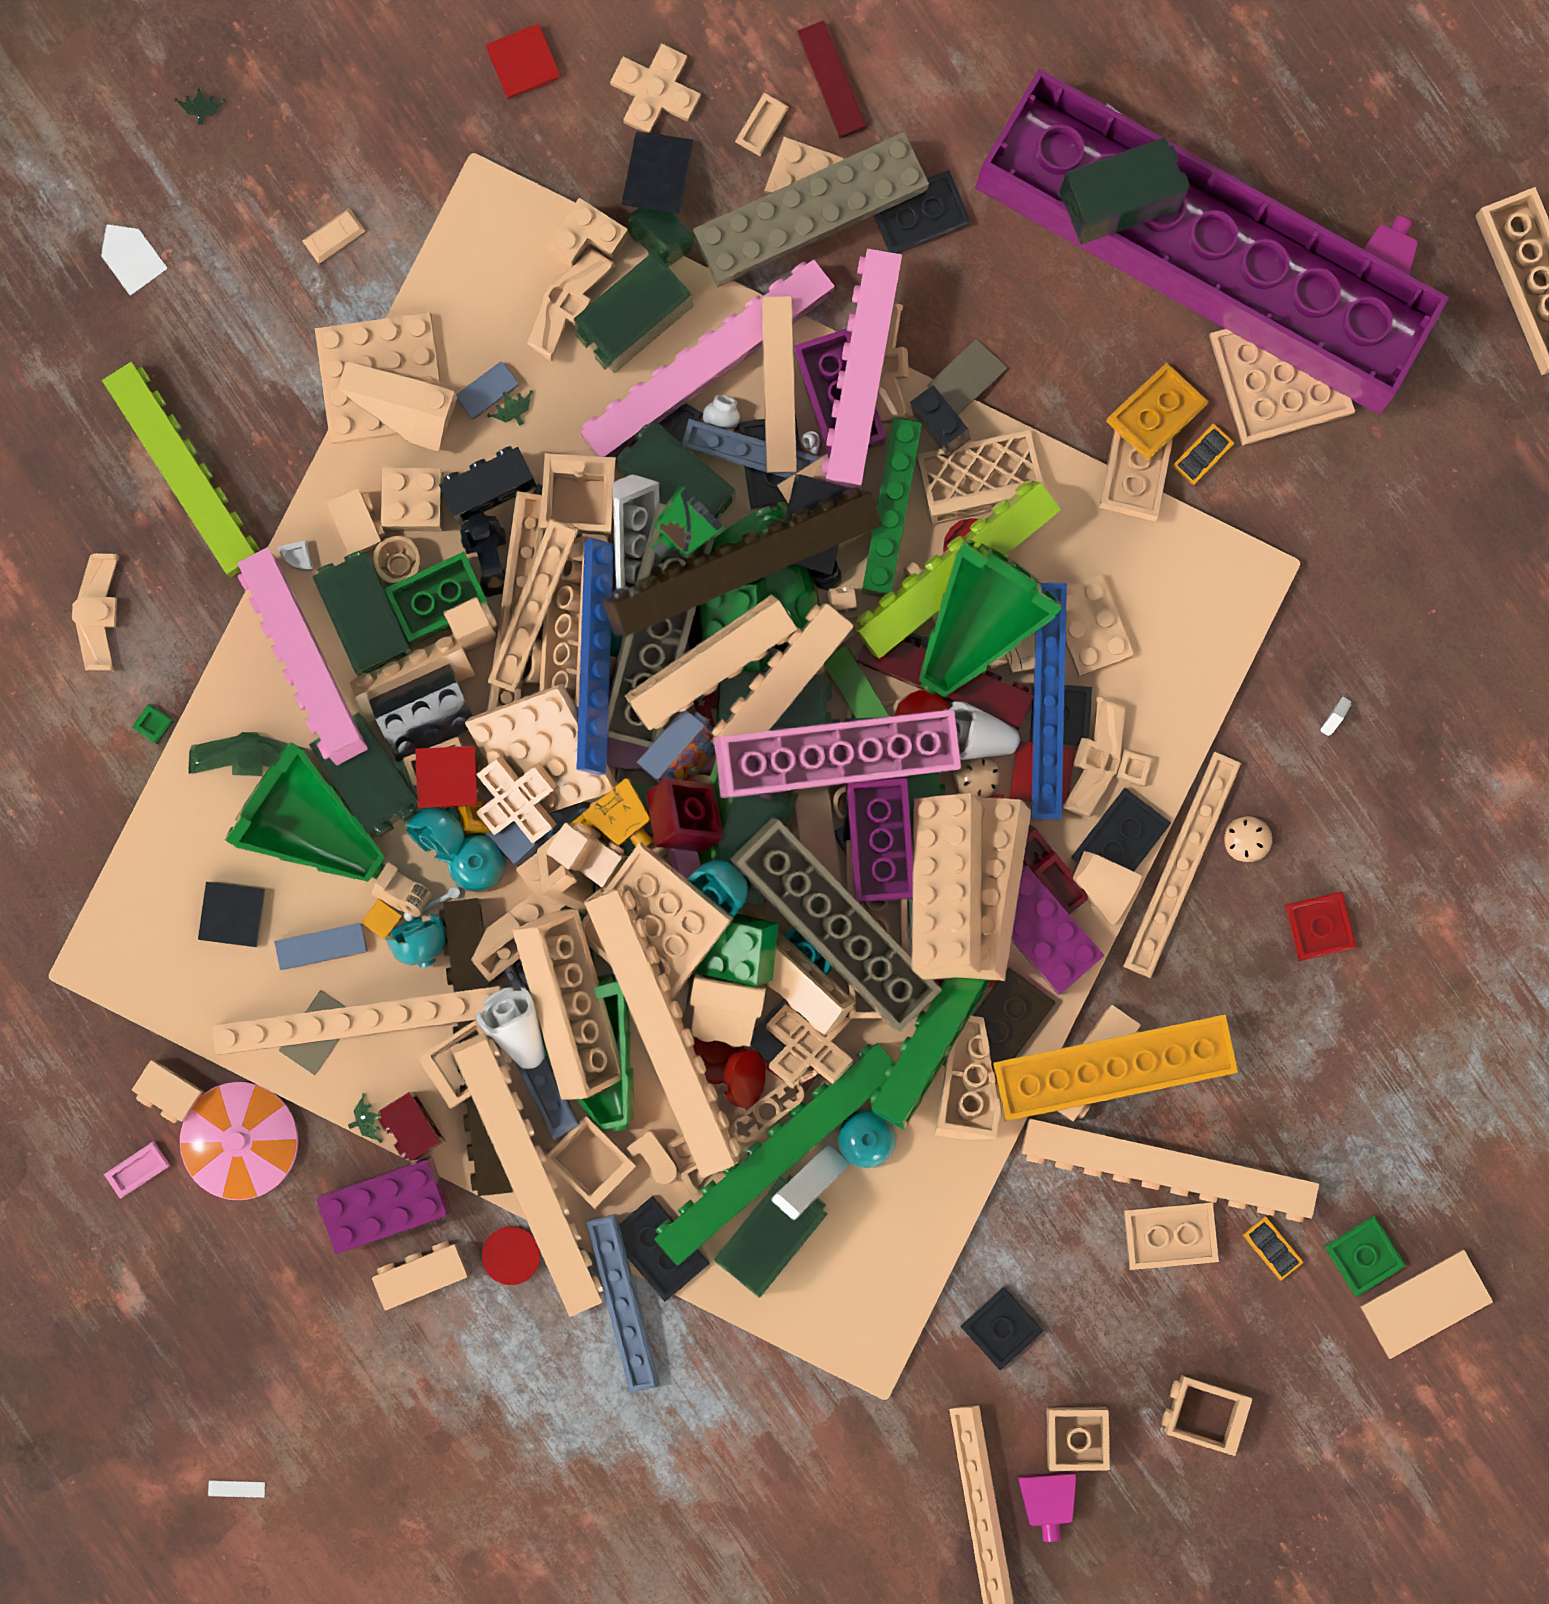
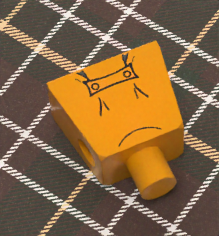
M625 778L583 813L589 821L618 846H622L629 839L635 847L642 842L647 846L654 842L644 829L651 822L650 814L629 778Z

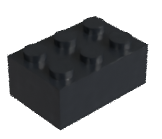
M512 446L505 447L496 452L497 457L487 462L485 459L478 460L469 466L470 470L459 474L457 471L443 478L444 482L439 484V487L459 525L468 520L470 512L482 510L485 513L516 498L517 492L526 493L537 487L519 447L514 449Z
M450 664L369 700L374 717L397 762L415 754V749L433 747L468 731L465 722L474 716Z

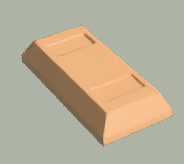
M764 93L735 143L761 156L789 107Z
M348 208L302 240V242L318 264H320L362 235L366 230L351 209Z

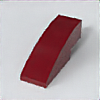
M1029 825L1023 863L1030 868L1070 915L1088 900V894L1077 885L1073 879V873L1059 855L1053 851L1039 831L1032 825Z

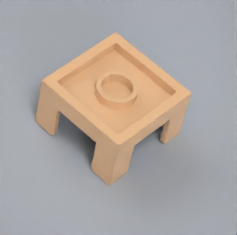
M558 831L537 849L542 894L572 909H578V912L587 915L588 910L585 902L601 895L606 888H601L593 894L592 880L580 871L567 869L546 853L559 833Z

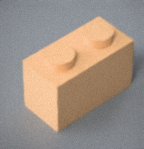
M357 488L326 502L346 550L352 559L375 550L377 545L382 542L381 538L386 536L380 521H374L370 514L374 507L368 493L362 495L361 491Z
M150 1060L132 1089L133 1092L138 1094L136 1099L150 1108L153 1104L163 1110L161 1115L173 1123H176L177 1120L184 1122L199 1097L205 1092L156 1060Z

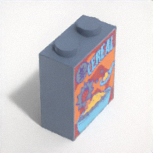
M685 710L674 719L637 763L657 783L666 778L692 781L716 753L715 745L711 742L714 737L711 732L714 728L698 712L691 715Z

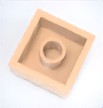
M382 468L381 527L384 531L443 532L444 495L439 484L444 482V473L441 468Z
M1046 1407L1047 1467L1050 1471L1110 1470L1109 1410L1106 1407Z

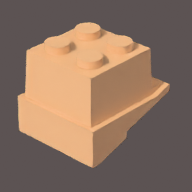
M545 453L540 531H546L550 518L579 528L578 534L611 535L612 492L616 458Z
M696 973L690 1005H695L692 1036L706 1042L714 1040L727 1042V1044L734 1047L750 1046L756 1017H761L767 984L753 987Z

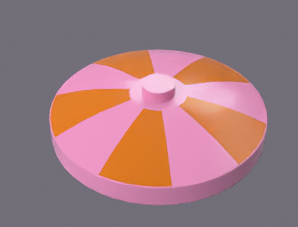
M248 1082L226 1083L204 1093L199 1097L186 1117L180 1133L181 1156L191 1177L209 1193L230 1200L256 1198L276 1188L291 1171L299 1147L298 1127L288 1105L277 1094L262 1086Z

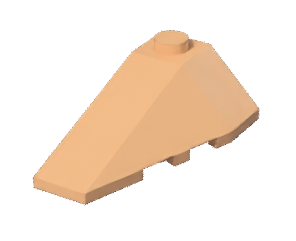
M348 361L345 363L337 387L340 392L403 436L411 444L440 452L458 398L455 391Z
M970 1016L947 1056L934 1135L963 1140L997 1138L1001 1107L996 1091L995 1075L989 1054L990 1049L984 1018Z

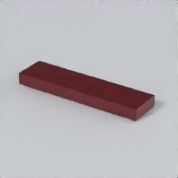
M824 20L798 30V37L839 139L866 129L865 121Z

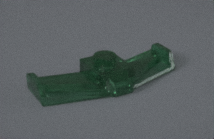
M241 732L237 736L192 745L189 750L188 773L192 775L232 766L233 776L263 777V766L270 767L274 760L278 761L282 756L280 755L281 751L289 743L260 736L257 732ZM297 746L298 748H301V749L305 752V754L308 756V749H307V748H303V747Z

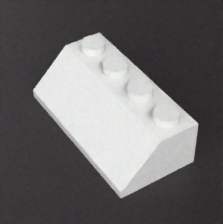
M634 474L613 482L615 590L622 587L631 588L636 586L656 506L659 503V482Z

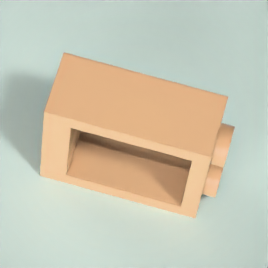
M477 1019L418 1058L450 1108L456 1107L472 1095L469 1088L458 1095L435 1058L476 1030L479 1034L484 1033L488 1041L491 1040L480 1028ZM498 1048L500 1055L495 1057L501 1067L505 1065L507 1071H510L512 1067L509 1063L513 1059L504 1050Z
M578 1116L577 1119L580 1126L569 1131L570 1133L562 1141L559 1138L553 1140L545 1149L549 1153L545 1158L593 1208H596L637 1165L599 1129L589 1116H586L583 1120ZM586 1127L623 1162L593 1194L556 1158Z
M1181 1375L1180 1381L1175 1380L1171 1389L1170 1397L1174 1398L1171 1410L1166 1408L1161 1426H1165L1164 1432L1167 1435L1235 1456L1252 1398ZM1188 1386L1235 1400L1223 1443L1175 1428Z

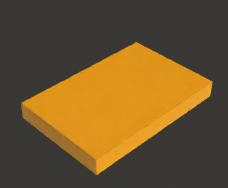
M1165 363L1107 418L1106 422L1148 461L1204 409L1209 401L1168 363Z

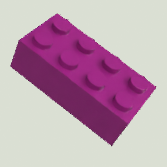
M847 328L793 346V353L829 458L832 446H826L829 428L835 429L837 418L831 417L834 399L840 400L842 389L837 388L839 371L845 372L847 360H842L844 343H850L852 337L851 332L847 331ZM876 407L868 449L883 445L886 440Z
M907 778L847 783L855 900L858 903L913 899V855Z
M1026 866L1021 873L1011 942L1054 992L1059 995L1105 955L1030 868Z
M432 1156L323 1193L316 1198L335 1254L445 1217L451 1212Z

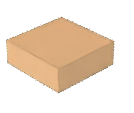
M1124 750L1116 779L1144 787L1153 758Z

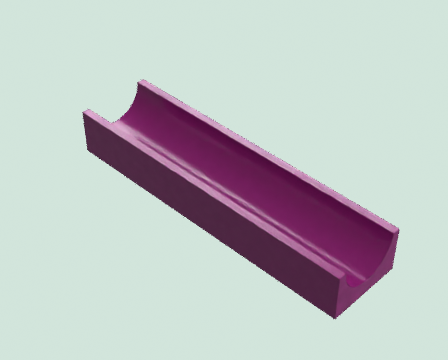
M1038 69L982 164L975 189L1219 326L1233 332L1260 349L1267 351L1294 368L1310 375V377L1326 384L1378 415L1382 413L1395 396L1449 299L1446 295L1041 69Z

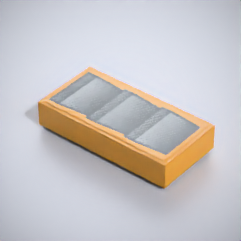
M1213 423L1173 464V467L1194 486L1234 445V442Z
M1266 1216L1242 1234L1280 1281L1303 1263L1301 1258Z

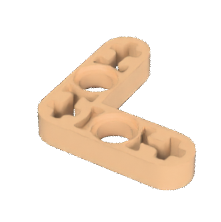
M785 1082L748 1110L747 1108L735 1107L732 1113L726 1114L729 1122V1127L727 1128L729 1133L741 1143L753 1140L803 1101L805 1096L803 1085L799 1083L795 1086L799 1090L796 1094L798 1100L794 1101L790 1098L784 1102L783 1105L787 1107L784 1111H782L779 1102L772 1098V1096L777 1094L778 1099H780L787 1093ZM714 1084L717 1090H720L723 1086L726 1092H728L727 1084ZM725 1092L717 1096V1100H715L717 1106L720 1099L726 1097ZM764 1103H771L776 1108V1115L771 1120H766L760 1115V1107ZM753 1111L756 1119L763 1124V1127L759 1129L756 1123L749 1129L750 1136L747 1137L746 1134L740 1136L737 1133V1130L740 1128L738 1123L741 1121L743 1124H747L753 1118L749 1116V1113Z

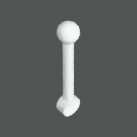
M456 887L451 888L447 894L429 902L424 911L450 898H459V889ZM404 913L405 920H414L415 916Z

